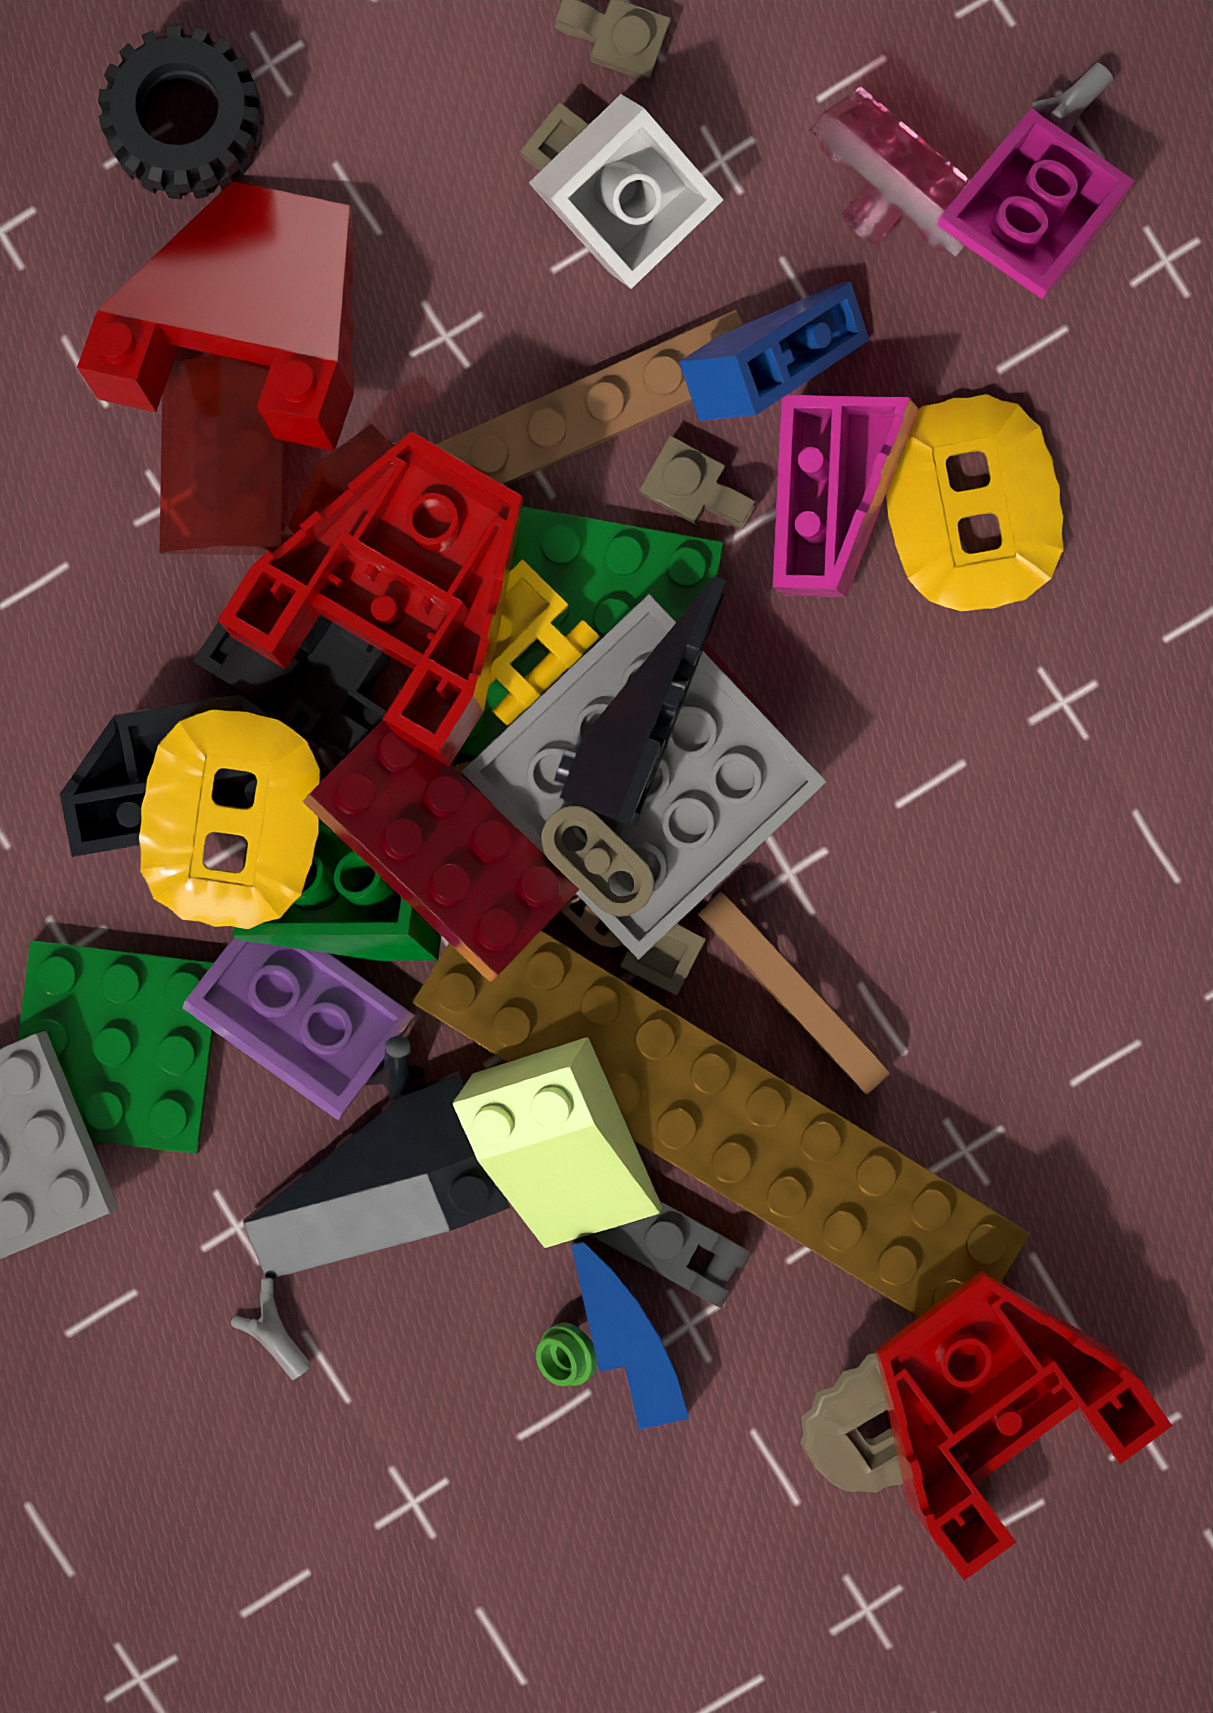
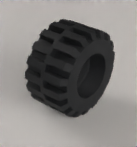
M168 26V36L157 38L154 30L141 35L144 44L134 49L128 43L119 51L122 62L118 67L111 63L109 64L104 74L108 82L107 88L99 89L98 104L102 109V115L98 116L101 130L122 169L132 180L134 178L139 180L144 189L156 194L158 189L165 191L168 198L182 200L183 193L193 192L196 199L208 197V188L219 184L221 190H223L233 182L230 176L237 170L244 174L252 164L249 157L252 150L259 151L262 141L260 125H264V111L260 103L259 92L243 58H238L232 46L220 38L218 42H215L211 39L208 31L198 28L194 29L193 35L184 34L181 26ZM179 83H194L212 91L218 101V114L213 126L200 139L184 145H169L154 139L149 134L145 124L147 110L153 99L162 90Z

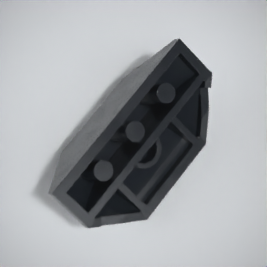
M243 693L115 714L60 792L71 856L75 857L140 845L141 806L146 792L147 777L153 765L158 745L179 721L210 710L241 711L273 719L276 718ZM308 743L319 767L316 748ZM227 768L219 769L214 777L213 801L218 805L244 809L251 807L255 800L257 778L253 773Z

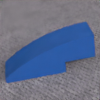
M585 1240L572 1242V1251L599 1372L625 1367L639 1430L689 1419L677 1373L658 1331L638 1298L614 1268Z

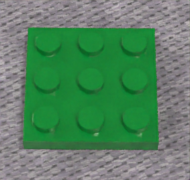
M30 940L17 1042L36 1033L47 1031L91 1141L192 1154L199 1153L214 1031L182 1007L187 997L214 963Z

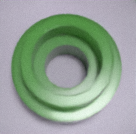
M558 1323L543 1334L541 1342L536 1349V1361L540 1371L550 1382L558 1386H577L583 1384L595 1374L597 1359L594 1346L590 1338L580 1328L570 1323Z

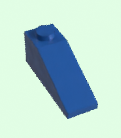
M851 281L840 282L722 334L680 360L679 364L699 421L755 416L870 339Z

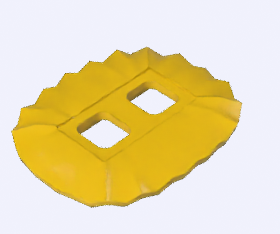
M987 394L970 398H952L941 403L925 405L919 408L886 493L888 518L896 549L907 578L930 602L958 611L991 609L1027 599L1052 579L1064 550L1060 486L1054 473L1052 456L1044 442L1041 427L1025 413L1019 404L1001 401ZM975 451L982 452L987 460L990 483L983 488L961 492L954 491L949 484L946 460L953 455ZM987 513L995 515L1000 528L1001 546L996 550L974 554L964 552L958 532L959 520Z
M210 710L179 721L157 747L154 762L147 777L146 792L141 806V828L139 835L141 848L140 872L147 881L154 900L168 907L182 920L199 921L214 927L233 926L250 929L263 922L282 917L292 903L302 894L306 876L312 864L314 847L318 836L319 817L303 803V800L320 783V769L307 741L278 719L241 711ZM227 768L247 771L256 776L255 800L251 807L244 809L218 805L213 801L214 777L219 769ZM220 832L240 835L247 840L245 867L241 871L233 872L213 869L204 864L205 840L209 833Z

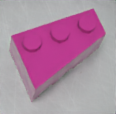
M786 395L781 398L773 588L782 595L848 596L919 410L910 397Z

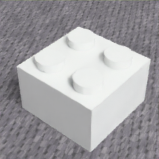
M622 94L529 182L601 265L631 289L723 201L722 197L645 108Z

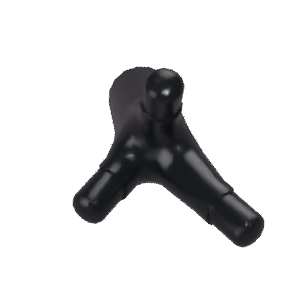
M394 1036L387 1040L385 1044L384 1065L378 1071H375L365 1084L368 1086L383 1084L388 1090L390 1101L398 1094L406 1091L409 1079H421L424 1075L423 1068L410 1066L411 1048L407 1039Z

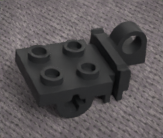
M319 615L286 669L232 638L219 622L193 659V662L239 693H243L253 702L299 732L304 733L315 743L342 760L383 720L387 713L386 710L367 699L366 696L392 657L322 615Z

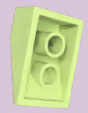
M588 1037L473 1073L452 1103L478 1162L544 1248L657 1215L662 1211V1205Z

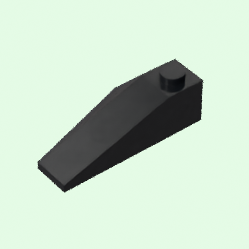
M716 576L711 579L584 734L579 748L567 745L554 778L555 782L564 785L559 798L630 826L637 825L728 588L727 580Z
M459 1071L398 1094L384 1105L382 1112L355 1134L353 1132L348 1134L336 1144V1149L307 1173H300L243 1219V1225L265 1277L276 1278L449 1232L510 1208L507 1198L478 1162L452 1104L465 1086Z

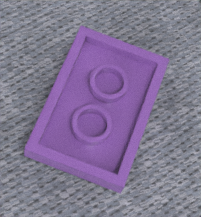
M236 938L231 940L187 997L182 1007L338 1121L383 1062L387 1040L394 1036L401 1037L415 1017L411 1012L329 953L241 941Z

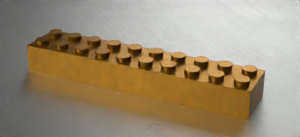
M542 931L532 939L491 983L449 943L412 1002L507 1062L588 1037L634 1141L918 1317L933 1308L981 1271L1002 1282L1031 1234Z

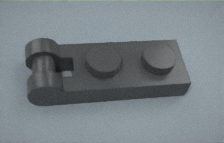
M661 1200L659 1201L663 1209L660 1214L590 1234V1236L719 1308L723 1307L731 1292L726 1289V1286L737 1266L744 1269L752 1254L750 1250ZM698 1245L715 1254L704 1275L687 1267Z

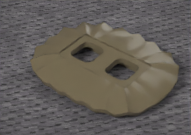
M876 1353L868 1354L858 1368L843 1371L834 1387L816 1392L812 1409L801 1416L803 1437L800 1444L812 1465L831 1484L846 1492L877 1493L887 1486L903 1484L892 1428L872 1439L865 1438L857 1428L888 1409Z

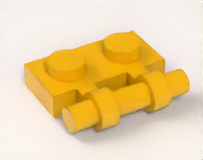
M523 559L509 574L488 685L489 687L497 680L509 692L492 710L507 727L514 723L600 639L599 635L583 620L565 637L552 625L568 608V604ZM538 639L550 653L523 678L511 664Z

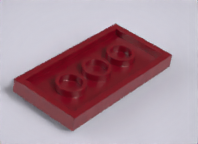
M384 720L303 800V803L490 983L500 975L580 890L452 765H445L398 737Z

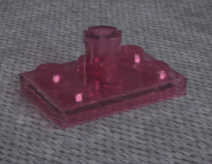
M862 87L823 112L809 131L821 140L820 147L827 157L842 167H852L867 180L863 190L842 212L844 221L851 223L849 227L858 236L872 244L880 245L889 236L892 227L900 217L907 214L918 224L917 230L921 237L934 248L940 251L949 250L954 256L959 255L967 248L963 243L936 225L943 212L970 181L964 174Z

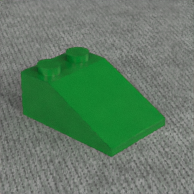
M320 818L312 864L306 876L301 896L292 903L281 918L263 922L250 929L233 927L232 936L241 941L377 961H438L441 935ZM248 842L246 844L243 868L245 867Z

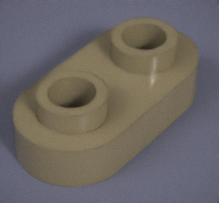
M569 806L557 810L548 818L541 835L545 855L598 908L613 916H628L646 906L654 890L652 870L646 861L596 813L584 807ZM571 826H579L587 834V844L580 851L569 850L563 842L564 832ZM617 871H626L634 879V888L626 896H618L610 888V878Z

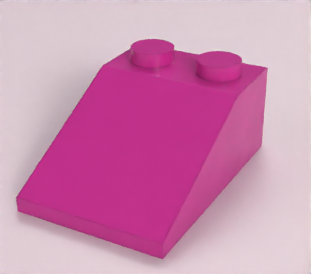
M1030 108L943 212L936 225L1043 299L1080 262L1107 228L1135 180Z

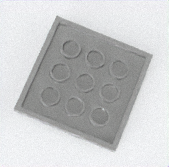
M650 594L462 771L479 791L544 855L541 835L548 818L554 812L564 807L579 806L559 798L564 785L554 781L567 745L579 748L584 734L676 623ZM703 652L637 825L630 826L596 813L646 861L652 870L654 890L649 902L640 911L632 915L613 916L598 908L581 890L576 894L637 959H640L827 782ZM571 826L564 832L563 842L569 850L580 851L587 844V834L583 828ZM617 871L610 878V888L616 895L626 896L634 888V879L626 871Z

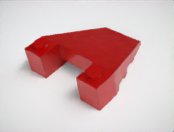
M234 181L226 186L97 310L77 365V369L96 398L106 402L157 412L179 347L270 366L257 408L274 438L335 451L354 396V373L351 369V339H354V322L351 315L350 285L353 284V221L350 205Z
M411 431L347 485L349 488L323 511L320 513L314 512L299 525L301 529L273 553L268 551L252 564L217 621L232 638L286 669L319 615H322L413 669L383 720L395 735L445 765L450 766L484 712L523 497Z
M982 1271L875 1350L907 1504L964 1581L1016 1543L975 1485L1047 1431L1078 1410L1094 1434L1115 1459L1122 1464L1173 1426L1141 1380L1113 1349Z

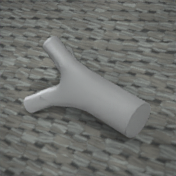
M1096 63L1064 93L1050 99L1033 101L1032 109L1038 113L1051 112L1050 117L1052 121L1057 122L1056 126L1070 134L1082 112L1114 81L1113 76L1105 66Z
M265 1277L261 1280L260 1319H249L235 1315L231 1320V1326L245 1331L258 1340L274 1357L290 1379L294 1380L305 1373L312 1364L286 1332L274 1301V1280L270 1277Z

